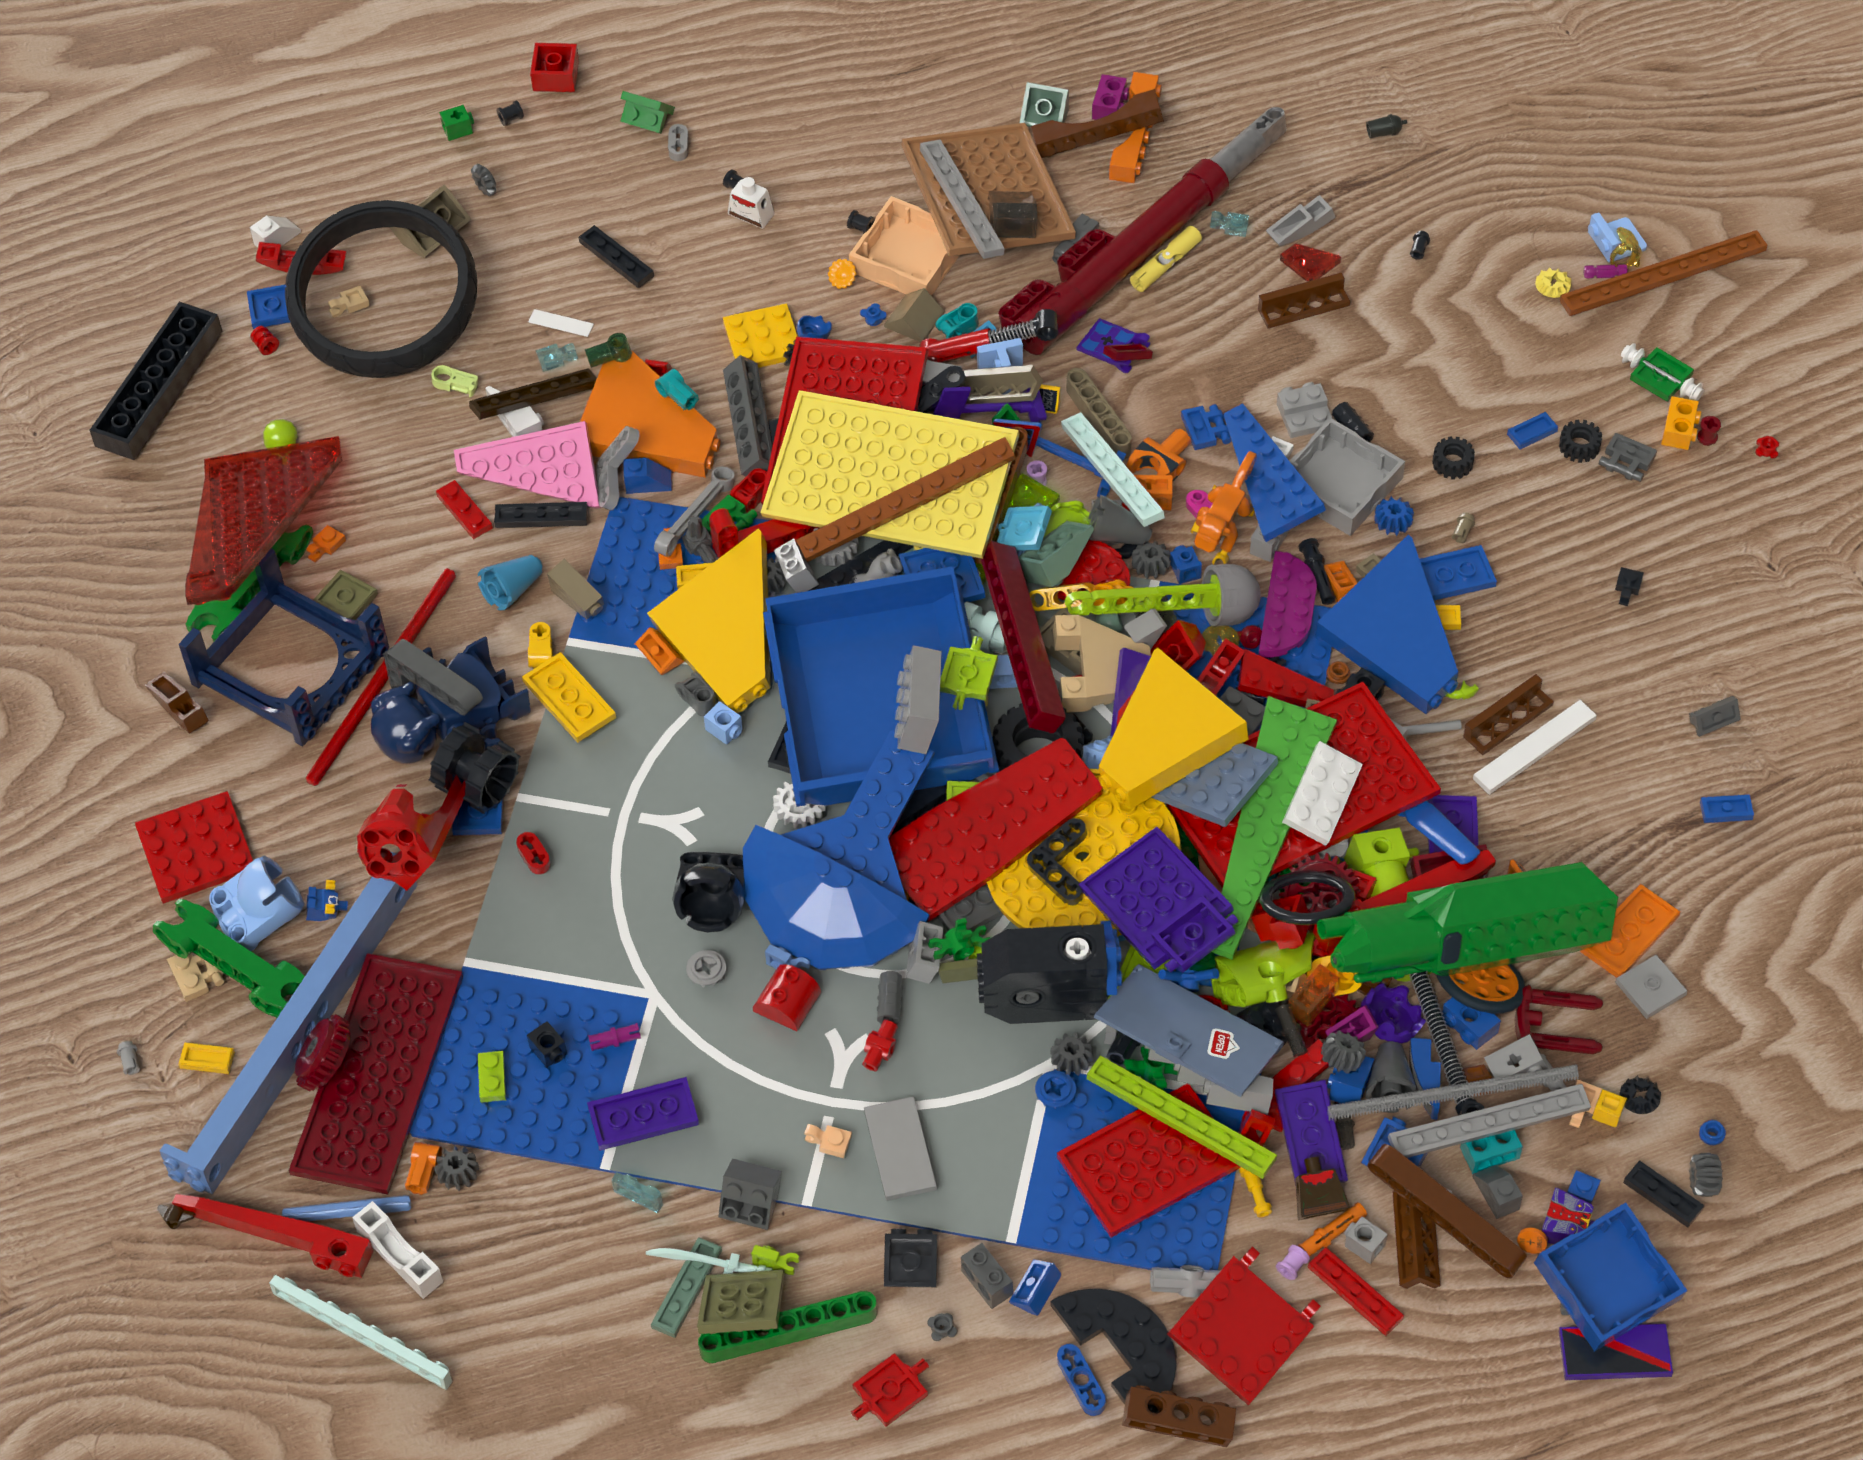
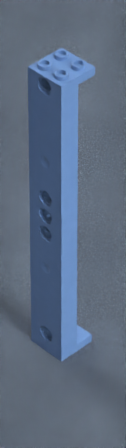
M371 877L188 1152L186 1153L169 1144H164L159 1152L164 1161L163 1164L166 1166L168 1176L179 1183L184 1181L200 1193L205 1191L213 1195L295 1071L296 1060L306 1038L321 1020L330 1018L360 973L367 953L372 954L417 887L416 882L406 891L395 882Z

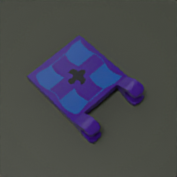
M1099 318L1078 344L1076 350L1112 364L1123 373H1128L1132 369L1130 365L1131 360L1115 361L1103 354L1104 346L1140 343L1148 348L1150 346V342H1148L1150 336L1146 333H1135Z

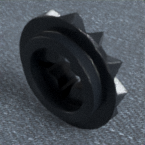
M1637 1075L1633 1079H1627L1620 1089L1619 1095L1627 1098L1624 1107L1633 1113L1648 1114L1653 1112L1660 1104L1661 1092L1657 1087V1083H1652L1648 1077L1643 1079ZM1636 1090L1639 1092L1647 1091L1645 1098L1642 1096L1635 1097Z

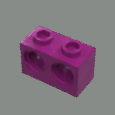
M1101 75L1092 103V119L1097 120L1108 116L1125 105L1123 102L1128 100L1130 88L1127 87V78Z

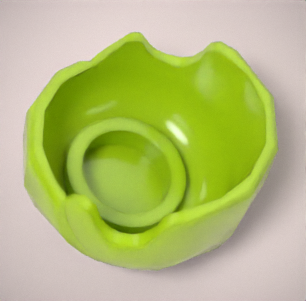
M279 419L273 420L266 425L263 431V440L265 447L270 452L286 453L296 446L298 435L297 429L292 422Z

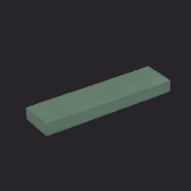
M698 1237L690 1252L719 1258L722 1247ZM690 1260L684 1262L651 1323L652 1329L673 1338L676 1337L705 1283L706 1275L710 1274L714 1265Z

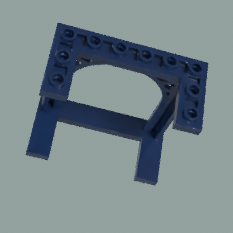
M267 546L253 562L261 589L260 592L207 650L201 632L195 628H192L178 645L191 685L199 689L204 684L293 734L295 743L303 747L308 740L313 739L321 725L330 719L335 709L344 703L349 693L358 687L363 677L373 670L377 661L384 657V653L389 649V644L379 606L371 603L357 620H352L333 612L284 585L275 550ZM274 605L321 629L333 639L337 646L338 663L333 675L323 686L310 694H307L304 688L298 686L288 698L272 697L218 668ZM344 641L348 643V645L342 646ZM350 651H359L355 658L348 659L344 657Z

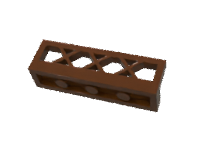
M1341 272L1259 295L1258 311L1267 329L1350 306V300L1344 290L1345 278ZM1338 294L1342 299L1337 302L1329 300L1331 296ZM1313 301L1322 303L1321 306L1316 308L1309 306V303ZM1291 307L1301 309L1298 313H1292L1288 310ZM1274 312L1280 314V317L1270 320L1268 314Z
M1535 674L1465 724L1463 737L1481 755H1485L1553 706L1554 701L1541 690L1542 679ZM1535 696L1544 703L1541 706L1529 705L1530 700ZM1514 711H1526V716L1523 719L1512 718V713ZM1498 723L1508 724V729L1506 731H1495L1494 726ZM1479 736H1491V741L1483 746L1476 738Z
M1392 1191L1399 1286L1408 1289L1422 1283L1432 1288L1440 1287L1436 1223L1397 1192ZM1421 1217L1426 1224L1427 1231L1421 1223ZM1423 1241L1428 1247L1429 1254H1427L1426 1250L1423 1247ZM1425 1265L1430 1271V1277L1425 1275Z

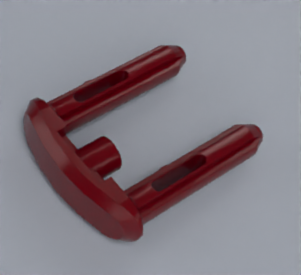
M1530 984L1523 988V1000L1521 1006L1516 1008L1515 1012L1517 1040L1530 1034L1537 1048L1592 1055L1602 1051V1044L1594 1039L1533 1033L1530 1031V1025L1541 1026L1542 1011L1530 1010L1531 1003L1594 1011L1602 1008V999L1594 995L1533 989Z

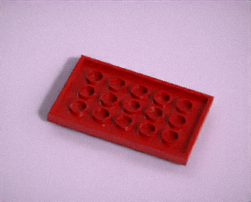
M1187 1083L1168 1093L1213 1119L1190 1084ZM1140 1109L1057 1152V1159L1110 1238L1241 1168V1166Z

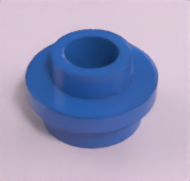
M1709 1120L1703 1123L1699 1130L1701 1140L1712 1146L1722 1143L1726 1135L1723 1125L1716 1120ZM1708 1132H1713L1716 1136H1711Z

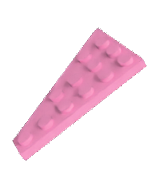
M585 421L454 450L456 468L459 474L568 502H587L588 507L601 508L599 506L598 487L588 427Z

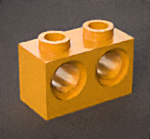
M1671 396L1661 445L1685 450L1689 449L1690 441L1695 442L1698 429L1693 428L1694 424H1699L1701 411H1697L1699 401Z

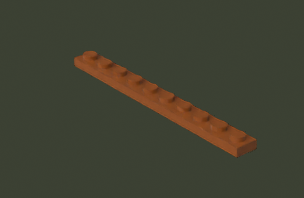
M1755 230L1560 295V302L1568 315L1573 316L1767 250L1768 245L1760 233Z
M1003 437L796 541L806 561L809 562L1015 460V454L1006 437Z

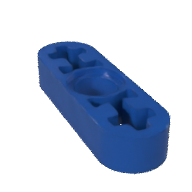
M1073 1344L1061 1346L1057 1352V1363L1081 1408L1090 1416L1100 1415L1105 1409L1106 1397L1077 1346ZM1068 1353L1070 1356H1074V1369H1072L1070 1361L1065 1359V1354ZM1078 1374H1084L1089 1378V1382L1086 1385L1080 1386L1073 1379ZM1091 1390L1092 1398L1095 1401L1098 1400V1406L1089 1404L1088 1391Z

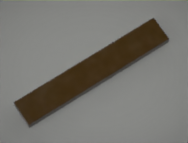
M587 368L469 401V408L481 420L593 389L597 377Z

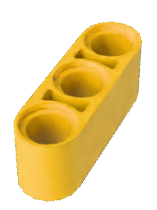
M1078 583L1043 587L1031 591L1029 595L1034 611L1066 608V605L1059 601L1057 597L1059 591H1063L1066 597L1072 592L1081 591L1082 588L1087 589L1091 593L1093 592L1094 585L1091 583ZM1037 593L1043 596V605L1036 603L1035 596ZM1082 600L1074 601L1071 607H1078Z

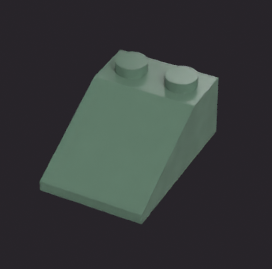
M1066 521L1043 538L1040 550H1026L1018 556L1026 581L1048 587L1060 585L1063 579L1072 571L1094 531L1093 526Z

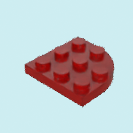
M1088 540L1072 571L1058 586L1078 583L1097 585L1118 579L1124 581L1127 586H1130V573L1122 556L1114 548L1100 541ZM1059 591L1057 597L1065 600L1066 594L1063 591Z

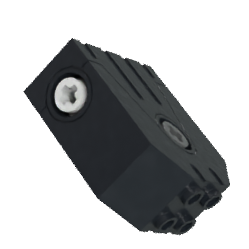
M1104 924L1083 925V927L1078 925L1006 929L981 943L982 953H977L979 1003H984L986 1014L1009 1024L1084 1020V1018L1085 1020H1097L1094 1018L1095 1013L1106 1002L1107 958Z

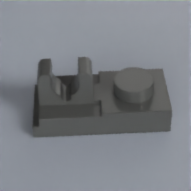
M1730 696L1708 707L1701 708L1694 713H1689L1690 723L1696 727L1697 736H1703L1741 720L1738 699Z

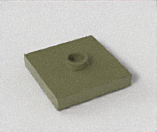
M339 570L313 601L343 617L356 620L378 595V591L365 582Z

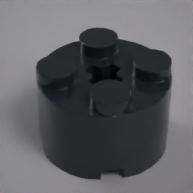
M1277 1002L1254 1004L1235 1015L1282 1040L1284 1045L1292 1035V1027Z

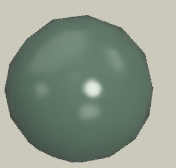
M1119 613L1098 614L1095 618L1096 623L1121 633L1123 630Z

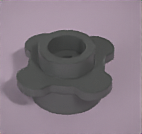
M941 1313L928 1319L927 1324L931 1327V1338L934 1341H940L944 1337L952 1338L957 1334V1329L953 1327V1316L951 1314Z

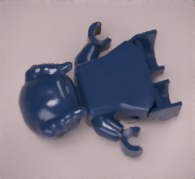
M486 636L467 645L463 653H458L448 666L446 659L438 661L474 685L482 694L483 700L466 715L457 713L418 685H414L411 681L403 686L378 694L371 703L373 714L371 734L380 750L387 757L402 764L419 762L423 758L424 753L434 747L436 733L443 741L452 731L453 727L462 726L465 722L479 730L481 729L480 734L486 737L483 750L485 752L488 746L496 745L499 741L503 742L496 738V723L500 719L508 717L515 721L531 712L527 688L515 693L513 680L506 681L505 670L495 671L490 660ZM430 647L425 648L423 652L433 658L432 649ZM414 687L415 692L418 696V700L413 697H409Z

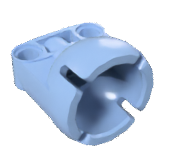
M267 856L254 859L232 879L222 886L214 888L209 897L212 910L219 921L223 933L250 951L254 950L260 941L283 924L299 915L304 906L301 894L290 877H285L276 884L273 883L272 880L281 875L283 869Z

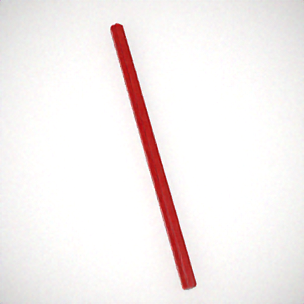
M444 569L396 643L401 639H405L412 644L456 578L453 570ZM385 660L307 774L306 780L308 784L313 786L319 784L371 706L373 699L379 694L389 679Z

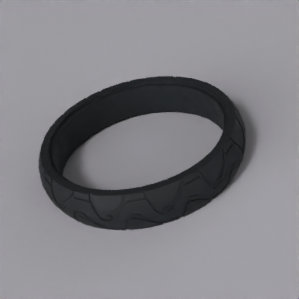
M391 200L356 204L322 221L308 234L302 245L297 249L289 266L285 283L288 318L294 332L304 346L317 359L338 371L371 378H386L410 373L442 356L466 329L472 317V311H474L477 299L478 280L475 262L471 251L457 230L444 218L426 208ZM398 227L415 230L439 242L451 254L457 264L458 284L453 302L447 313L432 330L421 338L391 350L358 351L330 341L318 332L308 320L305 301L311 275L321 259L343 240L371 229Z

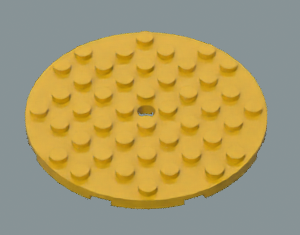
M1090 769L1099 781V769ZM1103 788V794L1073 817L1085 823L1086 838L1058 863L1081 883L1155 827H1158L1181 851L1178 828L1173 815H1171L1164 802L1149 798L1134 808L1129 809L1123 802L1119 803L1114 794ZM1071 829V833L1076 832L1078 834L1080 832L1079 829ZM1054 842L1050 849L1059 851L1063 848L1064 844ZM1033 849L1016 860L1007 869H1004L993 880L987 882L990 894L1000 911L1018 928L1078 925L1083 927V925L1101 924L1100 921H1109L1084 893L1082 901L1078 902L1077 905L1071 906L1064 903L1029 870L1027 856ZM1087 852L1088 856L1083 861L1076 858L1078 853ZM1034 860L1035 864L1039 863L1044 870L1046 869V867L1043 864V860ZM1052 873L1048 879L1051 882H1057L1062 878V875L1060 873ZM1065 884L1064 887L1067 889L1068 895H1069V894L1076 895V890L1073 891V892L1070 891V890L1067 888V885ZM1117 930V937H1118V936H1120V935H1122V934Z

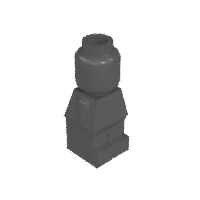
M1082 213L1072 224L1076 231L1075 239L1062 241L1054 249L1053 261L1057 264L1058 258L1091 230L1099 229V222Z

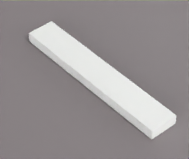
M1581 700L1577 701L1473 775V780L1490 795L1595 721L1597 715Z

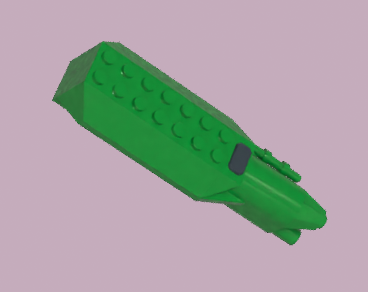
M1579 862L1408 892L1405 903L1346 912L1343 916L1320 919L1317 922V931L1321 939L1344 936L1331 954L1330 961L1337 971L1357 973L1354 975L1356 983L1369 981L1371 983H1378L1382 979L1391 977L1400 979L1408 974L1425 971L1440 976H1447L1570 954L1610 941L1618 896L1585 864Z

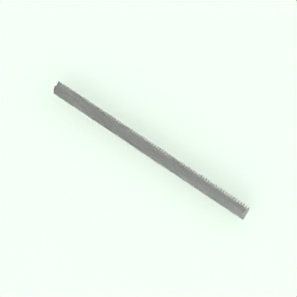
M1575 1064L1569 1065V1067L1563 1066L1538 1070V1072L1532 1071V1073L1526 1072L1513 1076L1498 1077V1079L1491 1078L1473 1081V1083L1467 1082V1084L1460 1083L1448 1085V1087L1442 1086V1088L1436 1087V1089L1408 1092V1094L1401 1093L1389 1095V1097L1383 1096V1098L1376 1097L1364 1099V1101L1358 1100L1355 1103L1352 1101L1345 1104H1336V1106L1330 1105V1107L1328 1106L1329 1121L1330 1118L1333 1121V1117L1336 1120L1337 1116L1339 1120L1340 1116L1343 1119V1115L1344 1118H1346V1115L1349 1118V1114L1351 1117L1352 1114L1355 1117V1113L1357 1116L1360 1113L1361 1116L1362 1112L1363 1115H1365V1112L1368 1115V1111L1370 1114L1371 1111L1374 1114V1110L1376 1113L1377 1110L1380 1113V1109L1382 1112L1385 1109L1386 1112L1387 1108L1389 1111L1390 1108L1393 1110V1107L1394 1110H1396V1107L1399 1109V1106L1401 1109L1402 1106L1405 1108V1105L1408 1108V1105L1411 1107L1413 1104L1414 1107L1415 1103L1416 1106H1418V1103L1421 1106V1102L1422 1105H1424V1102L1427 1105V1101L1429 1104L1430 1101L1433 1104V1100L1435 1103L1438 1100L1439 1103L1440 1099L1441 1102L1443 1099L1446 1102V1098L1447 1101H1449V1098L1452 1101V1097L1454 1100L1455 1097L1458 1100V1096L1460 1099L1461 1096L1464 1099V1095L1466 1098L1469 1095L1470 1098L1471 1094L1473 1097L1474 1094L1477 1096V1093L1478 1096H1480V1093L1483 1095V1092L1485 1095L1486 1092L1489 1094V1091L1492 1094V1091L1495 1093L1497 1090L1498 1093V1090L1501 1092L1503 1089L1504 1092L1505 1088L1506 1091H1508V1088L1511 1091V1087L1512 1090H1514V1087L1517 1090V1086L1519 1089L1520 1086L1523 1089V1085L1525 1088L1526 1085L1529 1088V1085L1532 1087V1084L1535 1087L1536 1083L1537 1086L1539 1083L1542 1086V1082L1543 1085H1545V1082L1548 1085V1081L1549 1084H1551V1081L1554 1084V1080L1556 1083L1557 1080L1560 1083V1080L1563 1082V1079H1565L1566 1082V1079L1569 1081V1078H1571L1572 1081L1573 1077L1574 1080L1576 1077L1577 1079L1579 1077L1578 1066Z

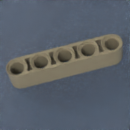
M1081 368L1070 369L1067 372L1066 383L1068 395L1115 454L1119 450L1126 454L1125 459L1128 458L1131 454L1132 436L1088 374Z

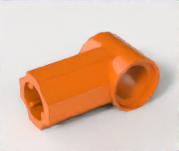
M421 1142L414 1143L411 1152V1167L405 1183L406 1190L418 1195L428 1192L434 1168L438 1165L436 1161L437 1156L442 1157V1146Z

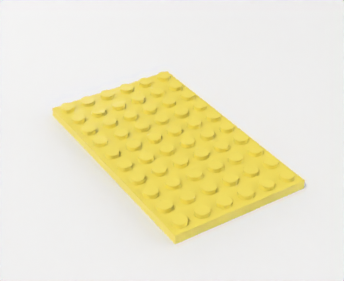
M799 390L761 509V515L766 518L821 528L1003 437H1006L1014 452L1019 438V431ZM1011 462L862 536L983 559Z

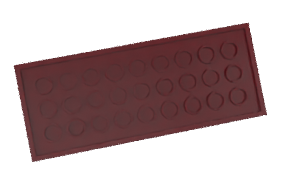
M367 953L344 1016L350 1024L348 1029L351 1033L348 1050L333 1077L317 1090L288 1170L290 1175L386 1195L389 1194L463 979L462 971Z

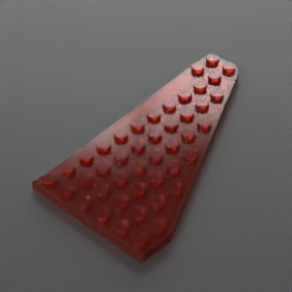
M339 436L204 459L205 479L190 569L185 583L187 605H202L209 601H225L231 598V595L237 591L343 461Z

